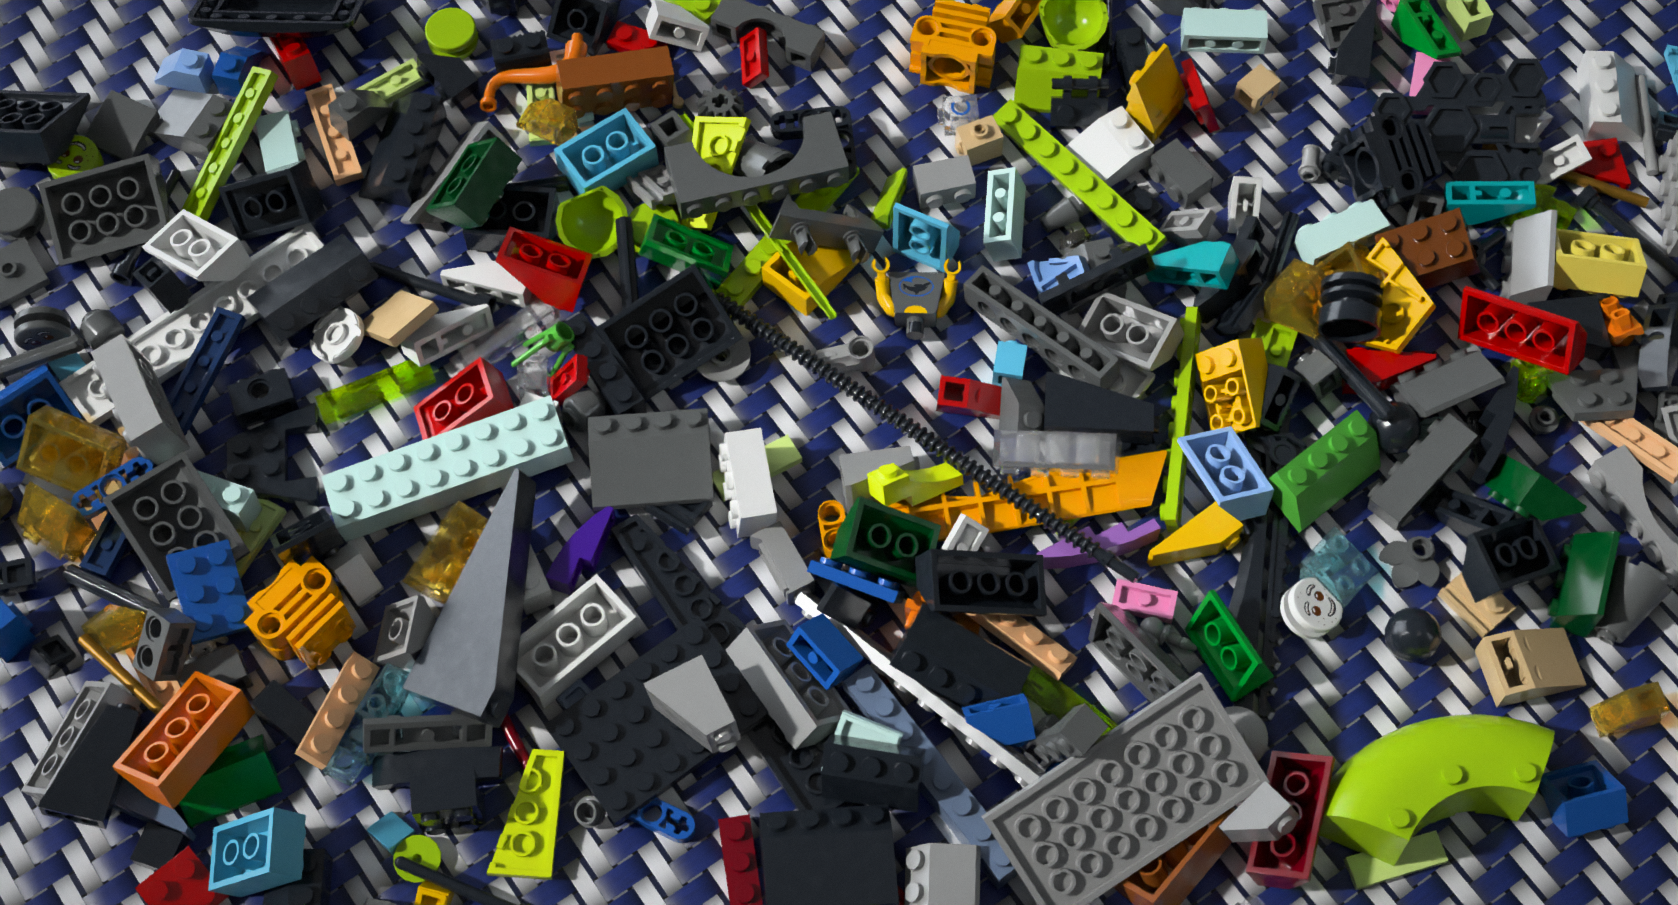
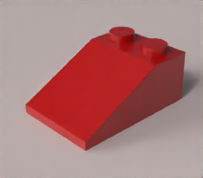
M510 226L496 257V262L545 304L573 313L593 254Z
M480 356L413 408L422 439L425 440L513 409L514 406L503 373Z

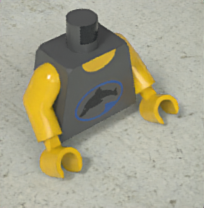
M885 257V268L878 270L874 258L871 266L877 272L875 287L878 303L887 316L893 317L896 326L906 327V336L909 339L918 340L923 338L924 327H935L937 318L944 317L955 302L958 285L956 274L962 269L961 261L959 260L958 269L955 272H951L948 269L949 259L945 261L944 270L947 273V278H944V273L889 272L888 277L886 276V271L890 267L889 260Z

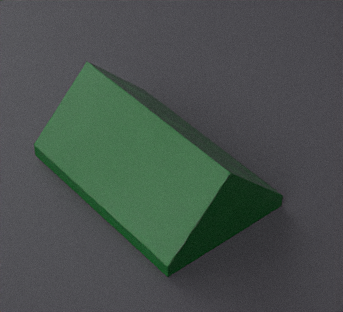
M654 213L638 255L680 272L697 262L709 282L719 287L728 274L734 246Z
M1209 590L1184 630L1196 645L1197 650L1230 700L1234 702L1274 676L1224 601L1215 590Z
M261 734L225 748L179 802L190 827L282 792L264 735Z

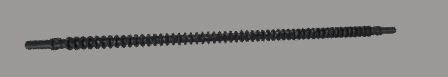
M723 292L717 293L729 315H732V320H738L739 325L745 324L746 330L752 329V334L758 333V338L760 339L765 337V342H772L771 346L773 348L778 346V351H785V356L792 355V360H798L799 365L805 364L806 370L812 369V374L814 375L819 373V378H825V382L828 384L832 382L833 388L839 387V392L841 393L846 391V396H853L854 402L859 400L860 406L866 405L868 411L873 409L875 416L880 414V419H887V424L891 425L894 423L895 429L901 428V433H908V438L910 439L915 437V442H922V447H929V452L936 451V456H943V461H950V466L954 467L957 465L958 471L964 470L965 476H972L971 480L975 481L978 479V484L980 486L985 484L986 490L993 489V495L1000 494L1001 500L1006 498L1007 504L1011 505L1014 503V508L1016 510L1021 508L1022 514L1029 513V519L1036 518L1037 524L1042 522L1044 529L1051 528V533L1057 532L1060 539L1065 537V542L1067 544L1072 542L1073 548L1080 547V553L1087 552L1088 558L1094 557L1106 569L1109 567L1131 583H1135L1138 579L1139 572L1116 558V554L1110 550L1107 551L1101 548L1100 542L1093 543L1092 537L1085 538V532L1078 533V528L1074 527L1072 529L1070 522L1064 524L1062 517L1057 519L1056 513L1049 514L1047 507L1042 509L1041 503L1034 504L1033 498L1027 499L1026 493L1019 494L1020 489L1016 488L1013 490L1011 483L1006 485L1005 479L998 480L997 474L992 476L990 469L983 470L984 465L977 466V461H970L969 455L962 456L963 452L961 450L956 452V447H949L948 441L941 442L940 436L935 438L934 432L928 433L926 427L920 428L919 422L914 424L913 418L907 419L905 413L899 414L900 410L898 408L893 410V405H886V400L882 399L879 401L878 395L872 396V391H865V386L863 385L858 387L857 381L851 382V377L845 378V373H838L836 367L831 369V364H824L823 358L818 360L817 354L811 355L809 349L804 351L803 345L797 346V341L791 342V338L789 336L784 337L782 331L777 333V328H771L770 323L764 324V319L760 318L757 320L756 314L751 315L749 309L744 311V306H738L737 301L731 302V297L727 296L724 298Z

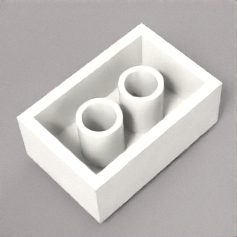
M761 428L726 432L724 443L719 444L720 455H718L720 473L725 472V483H723L725 500H731L730 511H728L729 524L731 529L736 528L737 538L749 537L774 524L777 517V508Z

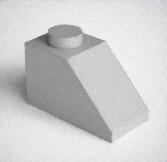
M1264 781L1218 827L1232 842L1276 841L1283 835L1290 833L1301 817L1277 791Z

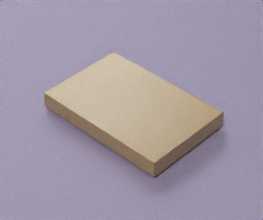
M398 290L363 320L365 326L364 335L397 347L434 316L439 308L431 300Z

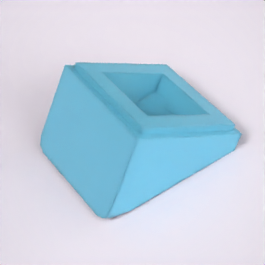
M78 353L48 362L60 381L86 365Z
M392 811L366 830L376 842L392 855H394L396 847L402 840L415 833L414 829Z

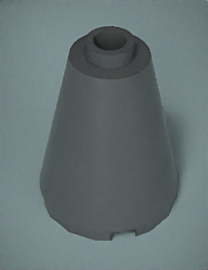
M745 138L733 170L739 177L761 176L782 168L795 156L788 150ZM772 199L764 202L767 204H772L780 201L781 199Z
M1618 555L1615 557L1604 614L1594 627L1595 631L1598 632L1596 636L1601 641L1610 645H1614L1615 642L1623 643L1673 589V585H1668L1670 580L1667 576L1640 561L1638 566L1629 563L1631 559L1629 556Z

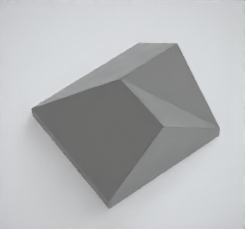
M418 594L385 606L373 659L375 665L412 669L436 623L424 596Z

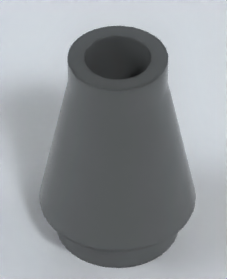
M1074 196L1064 197L1044 216L1040 217L1039 220L1048 233L1054 229L1079 222V218L1084 216V212Z

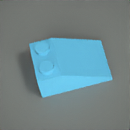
M895 203L893 207V252L945 273V261L949 259V266L959 247L960 231L948 223Z

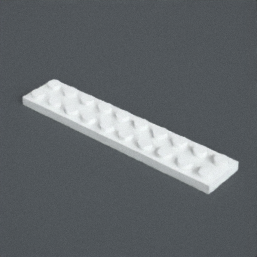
M307 224L297 226L251 256L252 263L232 281H213L193 294L182 309L173 311L171 314L167 311L127 339L151 362L161 384L185 368L217 306L243 315L247 320L242 328L243 330L260 318L246 298L324 245ZM94 360L59 382V385L92 429L114 415L112 409L115 408L114 403L108 400L102 390V387L105 386L104 381L100 380L93 370L92 365L96 364Z

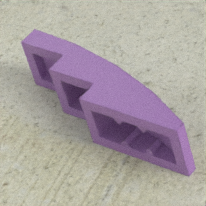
M1152 519L1129 532L1121 522L1096 536L1090 526L1078 531V533L1085 532V538L1092 537L1093 543L1100 542L1101 548L1107 551L1110 550L1117 557L1158 540L1161 528L1156 520ZM1065 539L1036 553V555H1043L1044 569L1070 568L1099 562L1094 557L1088 558L1087 552L1080 553V547L1073 548V543L1067 544Z

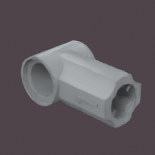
M863 335L853 337L847 344L816 351L817 359L823 358L824 364L830 363L831 369L836 367L838 373L849 370L866 372L876 362L873 342L870 338ZM860 351L867 352L864 356L856 355Z

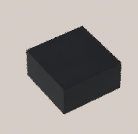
M147 822L130 860L136 865L157 871L184 850L189 839L182 833Z

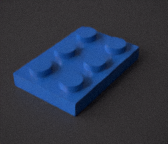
M228 539L166 555L181 611L196 622L191 645L250 630L244 621L251 613Z
M821 556L820 561H810L807 572L894 604L903 603L906 592L899 590L900 583L880 577L878 581L870 579L872 573L850 567L849 571L842 569V563L831 560L829 557Z

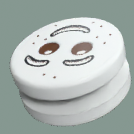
M1312 577L1302 579L1284 593L1280 604L1281 614L1286 625L1295 634L1306 639H1317L1324 636L1339 624L1343 613L1342 603L1335 589L1327 582Z

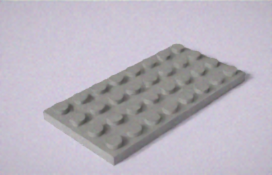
M1198 672L1098 738L1084 755L1068 758L981 817L1038 905H1087L1250 796L1264 781L1267 783L1270 781L1204 675Z

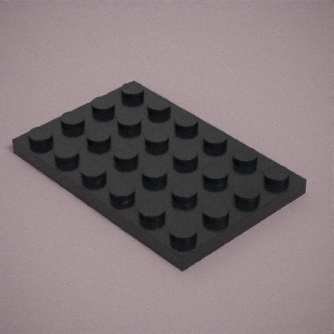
M699 616L544 725L616 827L720 753V751L710 752L657 711L643 683L702 655L736 721L741 737L769 717L766 707Z

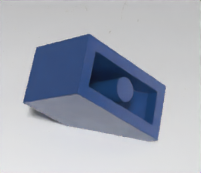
M235 46L221 52L212 73L219 93L237 97L252 66L259 67L264 55L263 51Z
M1024 693L962 707L967 724L1004 746L1020 747L1028 744L1029 740L1036 739L1029 703Z

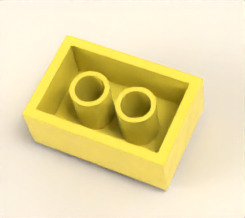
M1556 228L1554 288L1558 290H1583L1589 294L1607 293L1619 298L1639 296L1647 270L1639 239Z

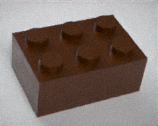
M1460 208L1374 235L1376 245L1382 237L1386 239L1423 290L1480 273L1467 222Z

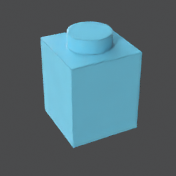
M1013 340L1006 342L998 341L992 378L993 385L1002 387L1003 377L1023 379L1027 345Z

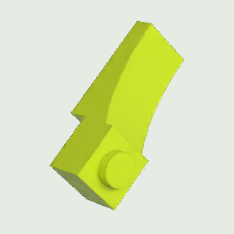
M947 462L919 470H902L894 463L882 465L879 469L867 473L870 495L885 506L903 499L914 506L964 485L963 474Z

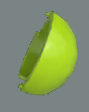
M1042 0L1039 4L1041 23L1045 35L1053 48L1086 51L1096 45L1106 31L1109 17L1107 6L1103 0Z
M600 186L561 202L557 209L555 222L558 235L566 246L593 254L592 259L608 256L618 249L615 221L623 216L628 217L625 204L618 194L606 186Z

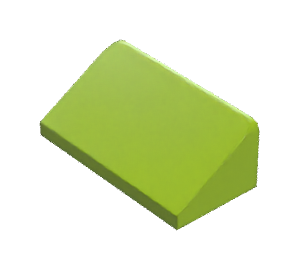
M901 168L886 179L870 218L883 229L888 230L893 221V207L895 203L900 204L907 187L908 171L905 168Z

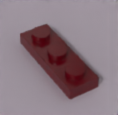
M750 814L718 819L730 905H763Z

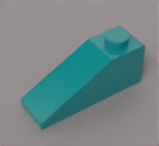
M1445 181L1442 213L1460 208L1467 225H1475L1536 208L1534 181Z
M1203 241L1151 256L1156 269L1146 273V276L1152 282L1228 289L1239 264V259L1231 243Z

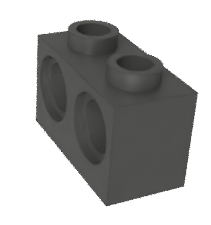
M148 608L132 666L152 681L180 680L196 622L176 608Z

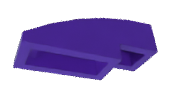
M607 506L592 516L565 543L545 577L550 589L571 595L583 569L595 572L611 534V528H613L616 522L613 507Z

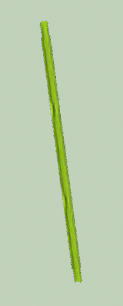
M684 112L680 118L693 134L694 122ZM745 205L746 210L830 320L835 319L837 313L782 239L769 238L772 225L756 205Z

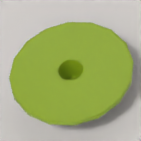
M412 835L402 840L396 847L393 855V865L397 874L404 880L412 883L424 882L426 880L398 869L395 866V859L397 857L404 856L438 871L441 863V851L437 843L424 835Z

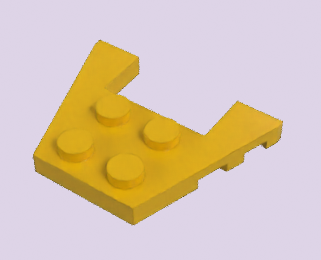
M1382 237L1366 257L1370 264L1388 274L1383 281V304L1379 308L1382 311L1381 335L1376 339L1357 344L1400 354L1435 310L1436 306L1386 239Z

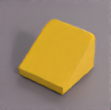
M424 881L418 886L414 905H451L454 892Z

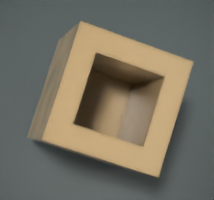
M1259 64L1237 82L1234 99L1254 115L1277 96L1281 80L1272 70H1268L1262 64Z

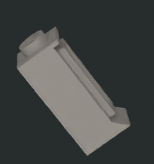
M781 521L750 535L751 548L759 550L760 556L784 598L786 597L788 605L794 603L801 592L811 595L815 592V580L811 573L807 572V566Z

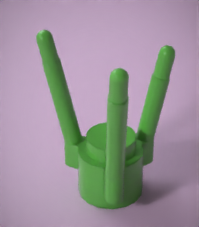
M558 321L551 328L523 343L524 347L537 344L515 359L511 366L516 367L546 346L552 352L562 351L550 372L552 377L560 369L567 355L574 349V345L571 343L575 337L573 330L566 323Z

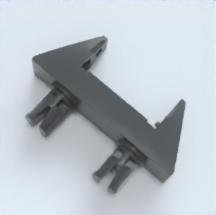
M787 194L771 229L769 238L795 241L801 255L804 249L808 256L813 255L817 251V245L846 249L849 251L853 263L857 258L859 263L862 264L869 259V253H874L884 231L873 220L850 204H846L842 215L800 209L796 202L792 201L791 195Z

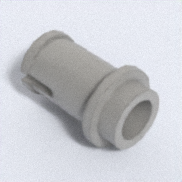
M1313 144L1305 145L1302 149V163L1298 168V174L1305 182H1314L1321 174L1319 167V154L1321 150Z

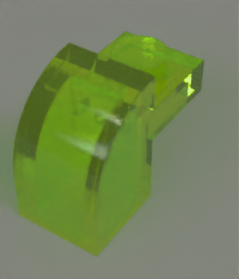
M1537 184L1535 185L1536 208L1507 215L1504 224L1512 227L1515 220L1548 210H1557L1556 228L1567 230L1578 210L1567 202L1553 197L1557 188L1550 185Z

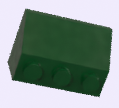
M499 137L468 144L426 208V211L463 229L482 226L490 216L488 212L493 204H496L504 195L503 189L506 184L517 175V167L522 158Z
M1504 453L1501 454L1482 483L1491 489L1488 492L1489 496L1526 519H1529L1532 515L1541 521L1581 513L1587 508L1586 505L1543 475Z
M858 497L837 531L830 559L908 587L917 586L915 557L929 549H936L941 525L872 500Z
M1605 531L1575 534L1569 544H1563L1559 555V561L1563 562L1562 570L1557 571L1553 583V588L1557 589L1556 598H1551L1547 610V615L1551 616L1550 628H1564L1567 633L1586 638L1603 617L1621 532Z

